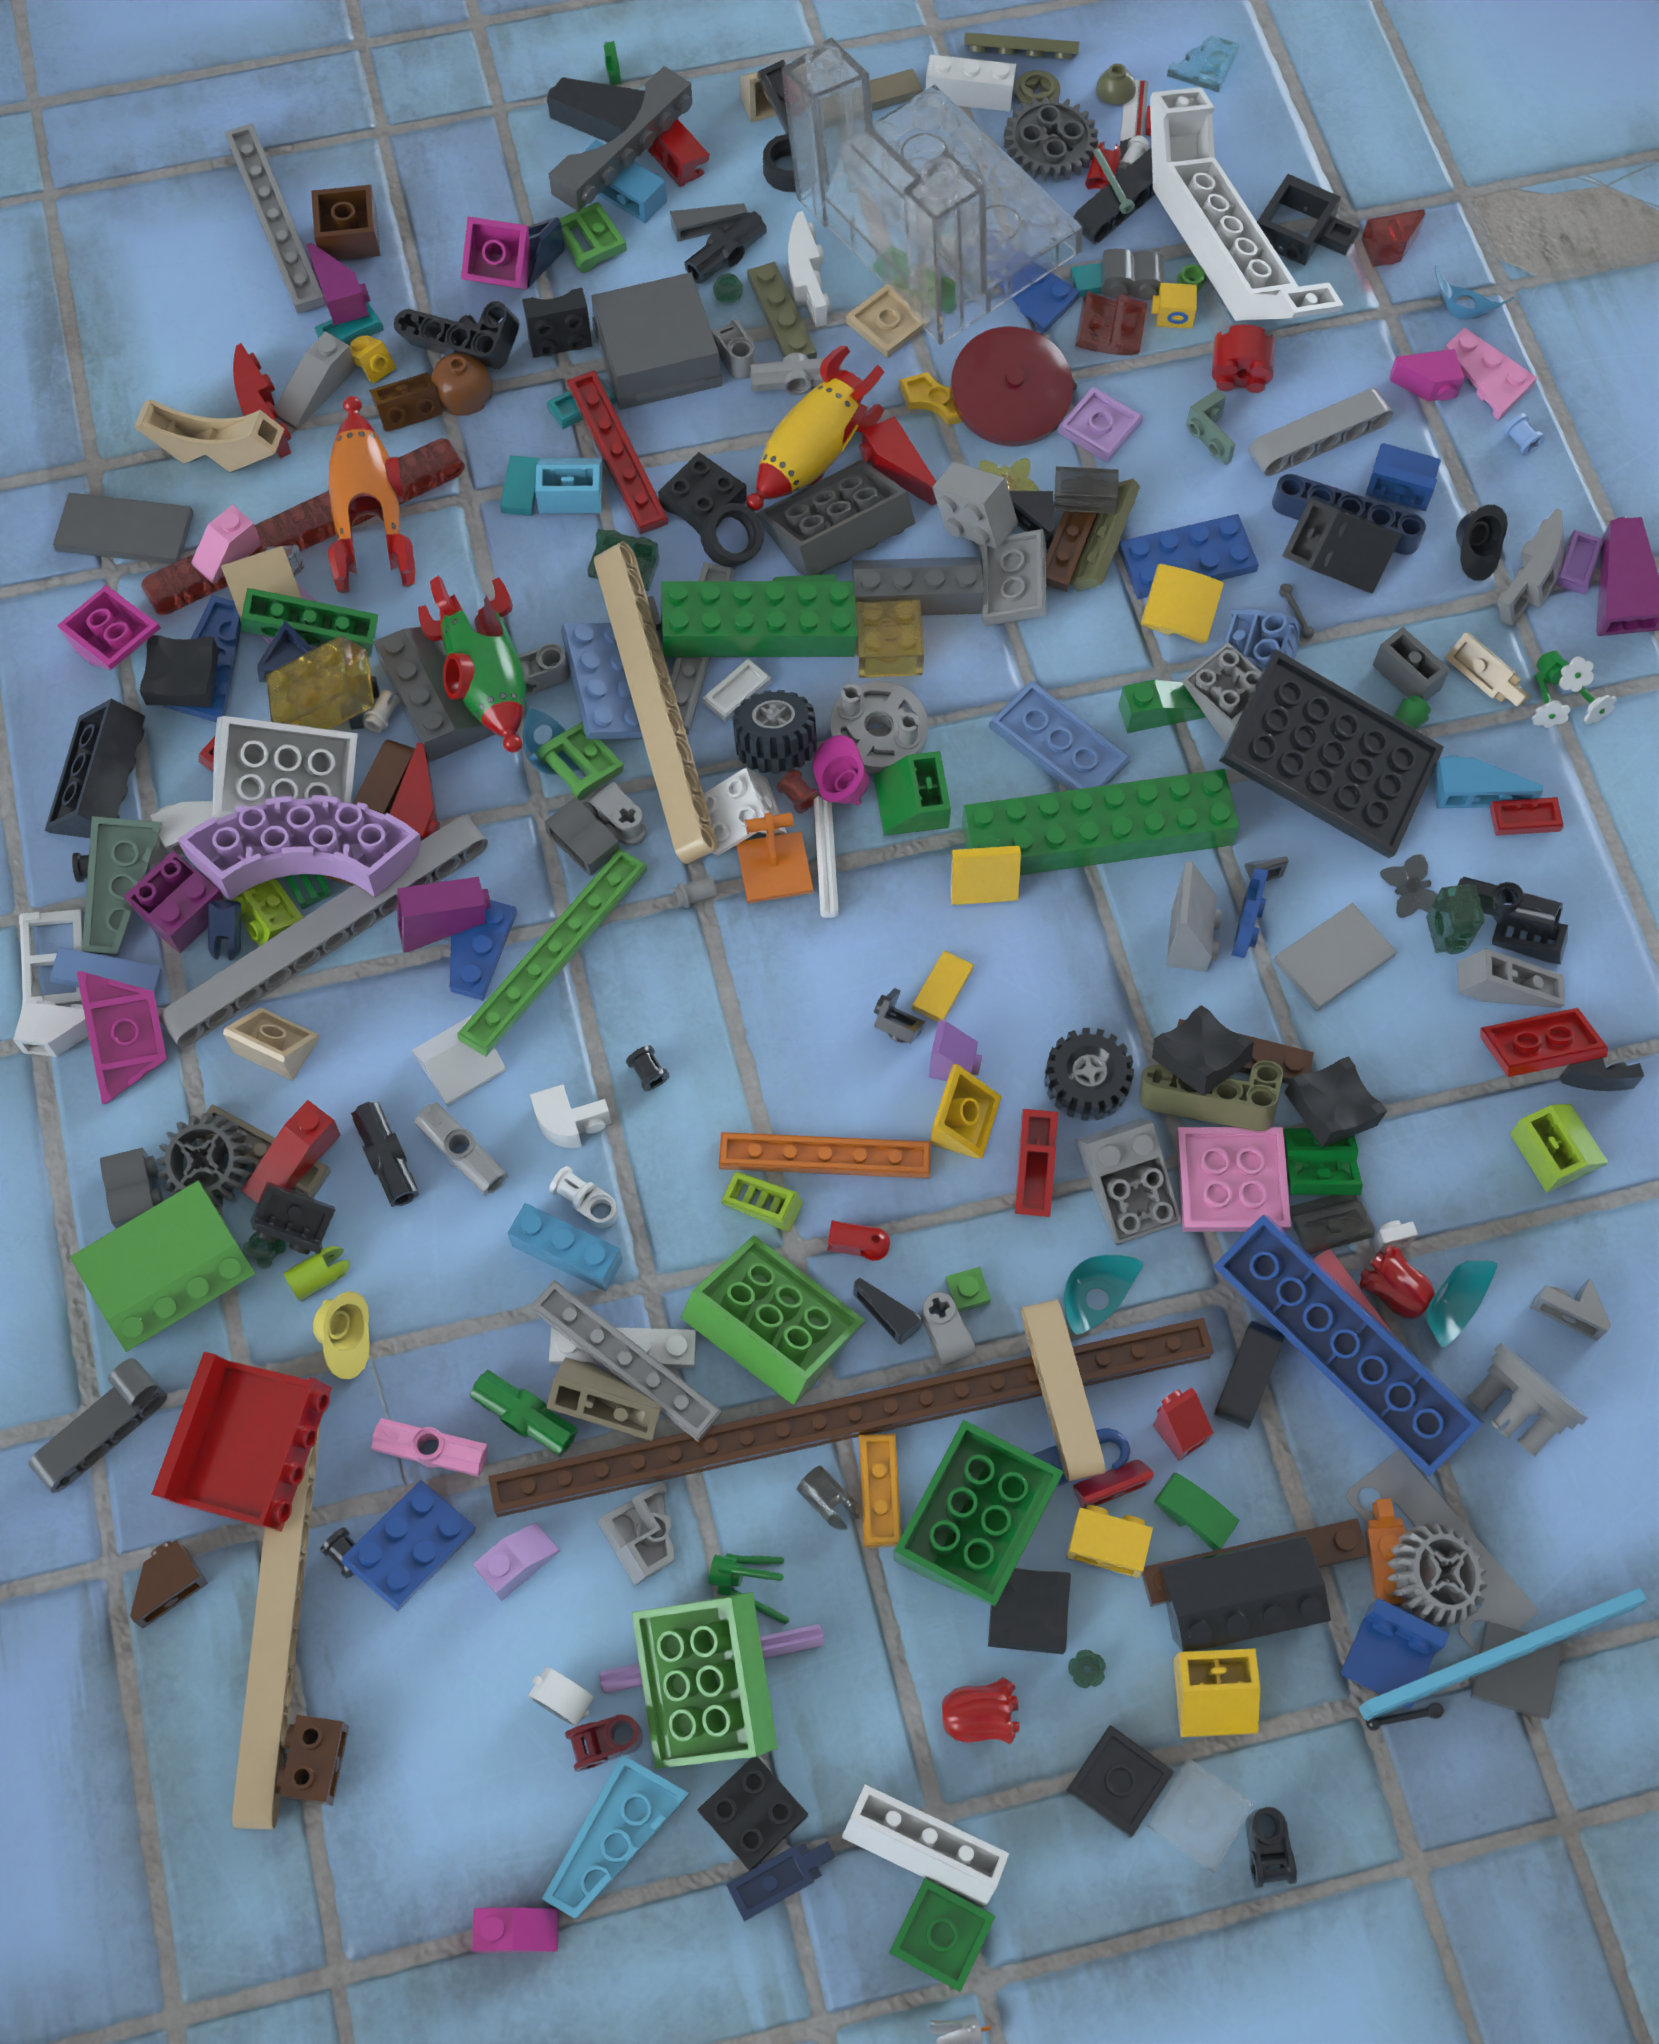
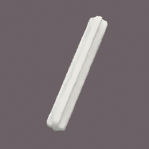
M817 796L814 798L820 914L823 918H835L839 914L832 802L824 800L822 796Z

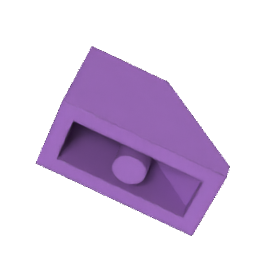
M939 1020L931 1052L929 1078L947 1081L953 1064H958L972 1075L978 1076L982 1061V1055L976 1054L978 1042L947 1021Z

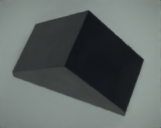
M1009 491L1018 521L1017 525L1025 532L1043 529L1046 549L1048 550L1054 535L1053 491Z

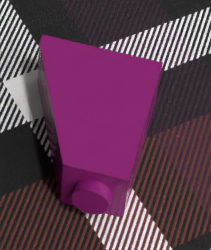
M479 876L397 888V927L403 953L411 952L485 923V909L491 908L488 889H482Z

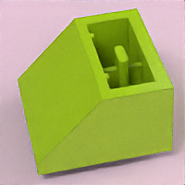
M1572 1104L1549 1105L1521 1118L1510 1133L1546 1193L1608 1164V1161Z

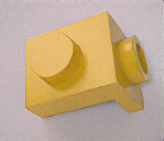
M366 335L357 337L350 343L354 365L363 369L370 382L376 383L395 370L396 365L383 341Z

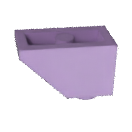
M535 1522L503 1538L474 1562L473 1566L502 1601L558 1554L560 1550Z

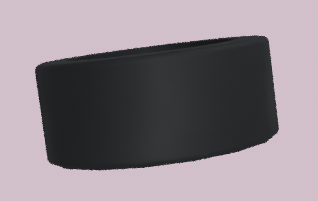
M786 134L776 136L767 143L763 150V174L766 181L773 188L783 192H797L813 184L818 172V151L816 147L796 155ZM784 156H797L807 162L805 166L797 170H784L778 168L773 163Z
M728 503L718 507L704 520L701 528V544L705 553L713 562L725 567H737L745 564L760 551L764 542V529L760 518L752 509L742 504ZM732 517L745 527L748 534V545L742 552L737 554L725 550L719 543L716 536V526L721 519Z

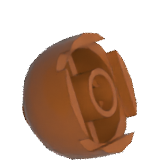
M456 352L448 354L437 362L431 373V380L436 387L440 404L443 408L450 410L452 415L464 416L476 413L485 407L484 402L489 397L491 399L493 395L492 379L488 369L483 362L469 355Z

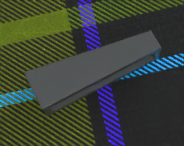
M744 203L670 211V221L676 240L679 242L711 234L719 227H723L726 230L748 212Z

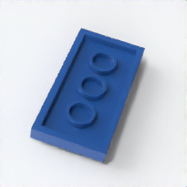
M1239 514L1119 541L1118 545L1119 553L1137 600L1149 596L1157 565L1159 564L1186 569L1219 581L1257 572L1259 566Z

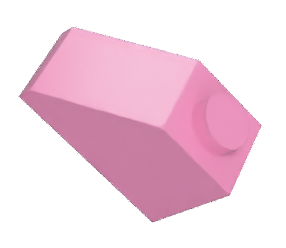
M231 505L208 524L192 559L193 567L213 584L224 577L221 565L246 558L262 545L254 523L234 505Z

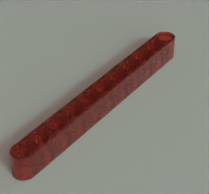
M441 438L398 458L404 500L399 505L457 478L463 472L465 464L448 439ZM329 490L256 524L255 527L262 545L249 556L283 546L287 558L335 536L336 531L332 517ZM361 516L355 520L352 527L362 522H365L375 516ZM194 553L148 575L142 581L141 588L154 611L159 615H167L227 587L228 584L225 576L213 584L193 567L191 562L195 555Z

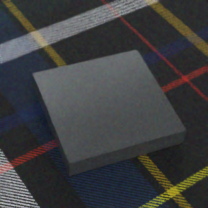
M1488 1621L1484 1626L1479 1654L1529 1633ZM1556 1642L1475 1676L1470 1697L1542 1720L1549 1719L1563 1644Z

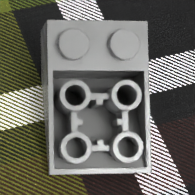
M1227 642L1183 678L1182 683L1221 739L1227 744L1262 672Z
M1140 1118L1076 1139L1086 1175L1116 1245L1182 1223L1153 1122Z

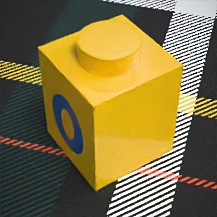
M1160 283L1158 295H1153L1151 314H1156V327L1192 329L1197 309V285Z

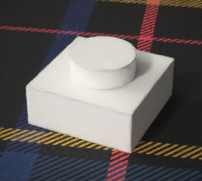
M1399 1220L1392 1221L1380 1227L1372 1243L1376 1253L1379 1251L1385 1252L1387 1245L1399 1248L1410 1246L1418 1233L1413 1221L1401 1224Z

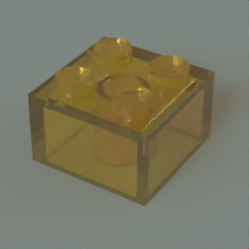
M920 599L856 602L858 631L856 646L859 678L923 675L924 645Z

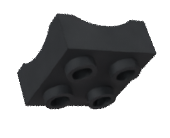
M583 288L572 289L567 294L553 299H537L534 297L522 299L533 358L593 347L588 307Z
M698 452L658 491V497L665 511L679 516L701 535L704 520L714 510L728 503L743 504L746 501L747 486ZM721 519V520L718 522L716 528H717L718 525L722 522L723 519Z
M152 635L147 640L146 667L139 691L145 704L211 707L219 649L214 637L202 636L195 639H172L160 635Z
M1201 1005L1178 1027L1154 1038L1152 1059L1199 1093L1206 1095L1251 1062L1254 1041L1245 1035H1240L1227 1029L1214 1017L1211 1011Z
M1349 1056L1338 1060L1322 1070L1293 1077L1284 1092L1322 1148L1378 1126L1387 1112L1383 1104L1365 1088L1357 1073L1356 1066Z
M1015 1568L996 1607L991 1605L988 1647L1064 1654L1067 1645L1071 1573Z
M758 1756L748 1760L697 1809L700 1815L749 1871L756 1868L808 1817L805 1809Z

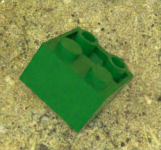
M940 751L907 755L874 775L883 836L949 828L951 806Z

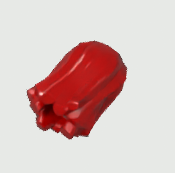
M1387 1245L1385 1253L1383 1251L1376 1253L1375 1258L1370 1262V1265L1375 1270L1369 1271L1366 1268L1362 1270L1360 1274V1288L1377 1295L1392 1312L1403 1318L1416 1319L1427 1310L1435 1296L1430 1280L1407 1262L1399 1247Z
M1002 1677L997 1682L988 1685L963 1686L952 1690L942 1700L943 1728L946 1733L955 1740L966 1743L999 1739L1011 1745L1016 1733L1020 1730V1722H1011L1012 1711H1018L1019 1709L1017 1696H1012L1016 1688L1015 1684Z

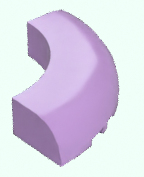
M312 795V799H293L292 796H281L265 799L266 803L247 808L245 805L235 807L236 812L217 820L212 817L178 839L183 852L205 878L220 889L221 893L230 901L260 883L278 877L297 874H320L340 878L361 887L376 897L411 866L421 846L420 834L388 813L384 815L369 809L368 805L358 802L355 805L341 802L338 797Z

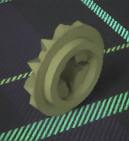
M1028 71L1019 76L1015 82V98L1020 99V104L1024 102L1031 106L1032 98L1042 103L1043 96H1047L1049 102H1053L1055 96H1060L1059 81L1052 74L1045 71ZM1040 86L1041 91L1039 94H1034L1033 92Z

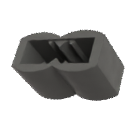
M1118 248L1104 250L1100 263L1102 294L1114 298L1131 295L1143 300H1151L1153 295H1158L1160 283H1164V265L1161 253L1155 251H1138L1133 253L1129 250Z
M574 797L545 821V828L551 839L563 851L568 853L585 873L591 876L619 850L618 840L620 836L613 826L608 823L604 825L596 819L598 814L588 802L582 803Z
M142 1147L100 1158L111 1223L116 1229L164 1201L160 1188H154L153 1177L158 1176L156 1160L153 1155L148 1156Z

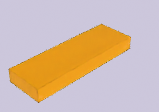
M896 1434L859 1435L864 1548L896 1547L901 1538Z

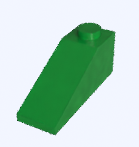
M1150 680L1122 687L1118 706L1127 733L1207 718L1182 682Z

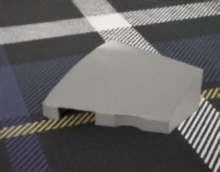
M664 1481L636 1495L631 1501L603 1515L597 1521L635 1586L675 1560L673 1543L669 1538V1530L671 1528L670 1515H666L664 1494L667 1492V1486Z

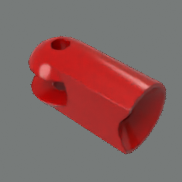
M1105 141L1101 142L1096 148L1101 150L1116 177L1121 159L1120 147L1116 144L1114 151L1104 149ZM1093 155L1085 186L1089 190L1094 188L1102 190L1110 182L1095 155Z
M835 1220L831 1221L827 1251L862 1256L872 1261L881 1260L888 1254L890 1238L883 1229Z

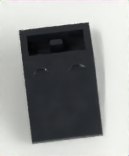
M1315 495L1309 498L1282 556L1313 571L1373 594L1402 535Z

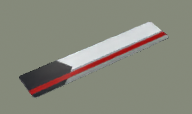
M1135 80V96L1129 102L1123 104L1120 161L1128 149L1129 140L1135 136L1144 137L1148 81Z

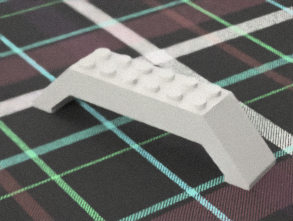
M1202 87L1153 92L1150 97L1153 191L1235 321L1288 319L1341 311L1344 305L1330 283L1298 287L1214 156L1212 113L1215 107Z

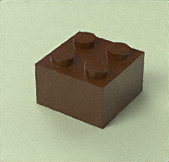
M371 185L311 191L314 238L317 247L336 260L380 256L377 208Z

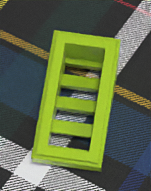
M735 1171L721 1203L773 1227L790 1232L803 1205V1200L795 1191ZM745 1184L749 1187L743 1200L739 1201L737 1199ZM757 1191H761L755 1206L751 1205ZM770 1197H775L769 1210H765Z

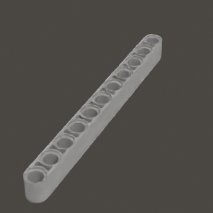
M464 815L454 819L421 841L419 852L411 866L378 896L374 897L366 890L354 884L167 1006L160 1013L159 1021L179 1047H186L195 1043L397 910V888L440 882L483 853L488 846V840L468 816Z

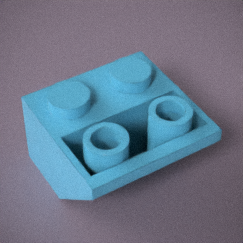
M603 457L540 458L536 465L535 488L539 513H602Z

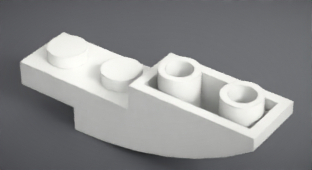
M803 211L796 213L789 235V286L795 306L807 305L816 328L827 325V312L831 311L828 294L821 291L820 263H824V253L821 245H816L814 241L815 230L812 222L807 223Z

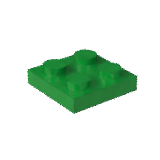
M924 1878L889 1954L960 1993L996 1916Z

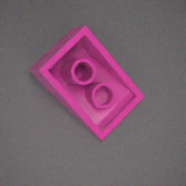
M107 585L57 625L75 652L90 664L108 670L116 667L161 629L158 623Z

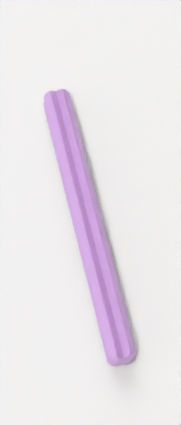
M818 1624L760 1637L764 1659L824 1645L823 1631ZM639 1663L602 1671L600 1673V1683L603 1692L611 1693L643 1686Z

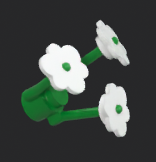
M1558 651L1547 652L1539 658L1536 665L1539 672L1534 675V678L1539 683L1544 705L1536 709V715L1532 718L1534 725H1543L1545 728H1550L1555 724L1565 723L1569 718L1570 707L1562 705L1560 701H1551L1547 682L1560 685L1563 690L1571 689L1573 692H1579L1590 705L1587 709L1588 714L1584 718L1586 724L1598 723L1603 717L1613 711L1615 707L1613 704L1617 701L1614 696L1605 695L1595 699L1584 687L1589 685L1594 679V674L1591 672L1594 665L1591 661H1585L1583 657L1577 656L1569 664Z

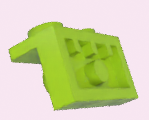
M276 878L253 886L233 899V901L241 902V921L247 928L250 938L256 941L259 946L304 918Z

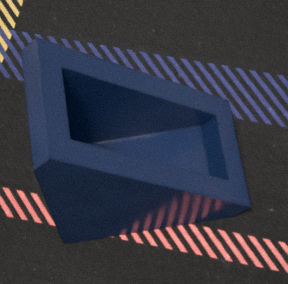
M558 217L528 226L531 260L527 288L565 251L561 221Z
M284 621L257 664L259 682L325 677L323 659Z

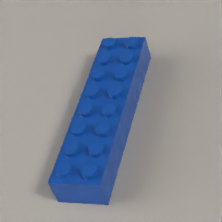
M1263 1214L1214 1264L1213 1267L1429 1477L1484 1423L1471 1408L1269 1215Z

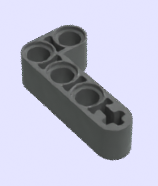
M127 1359L119 1364L108 1377V1381L113 1388L40 1448L29 1460V1467L51 1493H57L74 1482L154 1414L167 1400L168 1396L136 1359Z

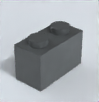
M1404 627L1380 645L1373 662V666L1405 696L1409 698L1410 695H1416L1424 701L1429 700L1441 690L1450 671V668Z

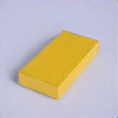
M944 950L912 1004V1010L936 1022L945 1020L971 975L974 965Z

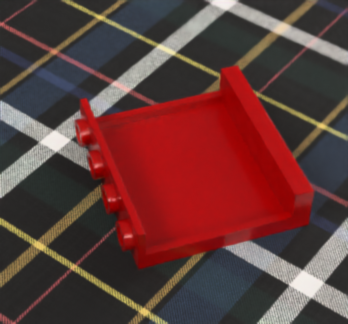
M203 1352L151 1495L175 1504L282 1532L285 1522L291 1515L292 1501L297 1487L303 1480L304 1467L310 1450L316 1443L317 1430L321 1418L329 1406L332 1387L312 1377H309V1380L228 1361L216 1354Z

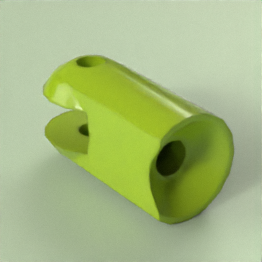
M328 1246L322 1249L320 1254L315 1253L284 1272L287 1283L299 1301H303L337 1281L348 1272L350 1260H342L329 1267L327 1265L343 1254V1248Z

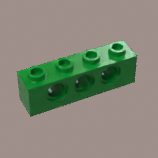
M247 587L241 616L243 632L274 638L284 621H286L308 645L367 657L372 656L378 614Z

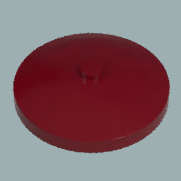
M1004 326L984 331L964 346L953 367L950 392L958 416L973 433L994 444L1017 447L1036 443L1049 436L1058 428L1065 418L1072 401L1073 378L1070 366L1063 353L1048 338L1030 329Z

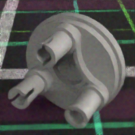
M1501 1342L1494 1349L1496 1353L1491 1358L1494 1363L1487 1370L1489 1374L1467 1396L1474 1405L1486 1413L1487 1409L1506 1388L1512 1390L1513 1393L1510 1396L1513 1399L1490 1423L1498 1430L1509 1419L1510 1422L1501 1431V1434L1510 1439L1511 1435L1530 1414L1533 1416L1537 1414L1539 1418L1517 1440L1521 1446L1535 1457L1556 1432L1561 1434L1566 1427L1573 1430L1577 1424L1583 1425L1588 1419L1557 1387Z

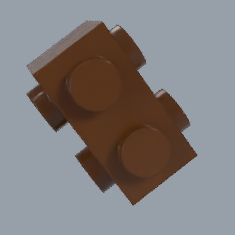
M297 1715L295 1725L290 1724L286 1734L285 1747L290 1748L287 1763L281 1764L277 1776V1788L281 1789L280 1796L288 1800L333 1806L350 1726L343 1721ZM318 1736L317 1741L313 1744V1740ZM310 1776L308 1782L304 1784L305 1779Z

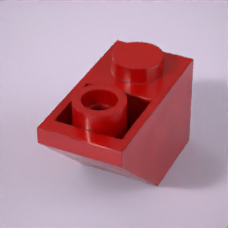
M1193 1387L1184 1393L1177 1389L1161 1401L1163 1405L1156 1411L1158 1416L1153 1427L1176 1459L1180 1461L1207 1443L1213 1435V1430Z

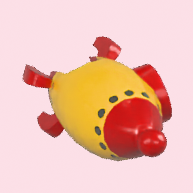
M847 346L837 347L822 361L820 375L823 382L811 390L786 414L768 439L756 478L757 492L751 493L746 499L748 508L753 511H759L764 505V499L779 498L805 486L815 484L822 479L825 471L841 455L855 432L862 433L863 429L875 425L884 412L880 404H874L868 411L867 406L860 404L863 397L884 374L883 369L878 364L862 381L855 374L839 369L843 360L850 353Z

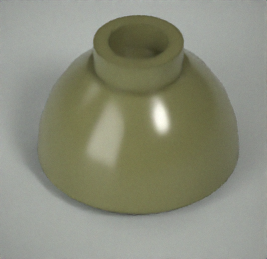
M1122 64L1111 65L1109 69L1101 74L1097 81L1096 94L1105 103L1120 105L1129 102L1135 96V80Z

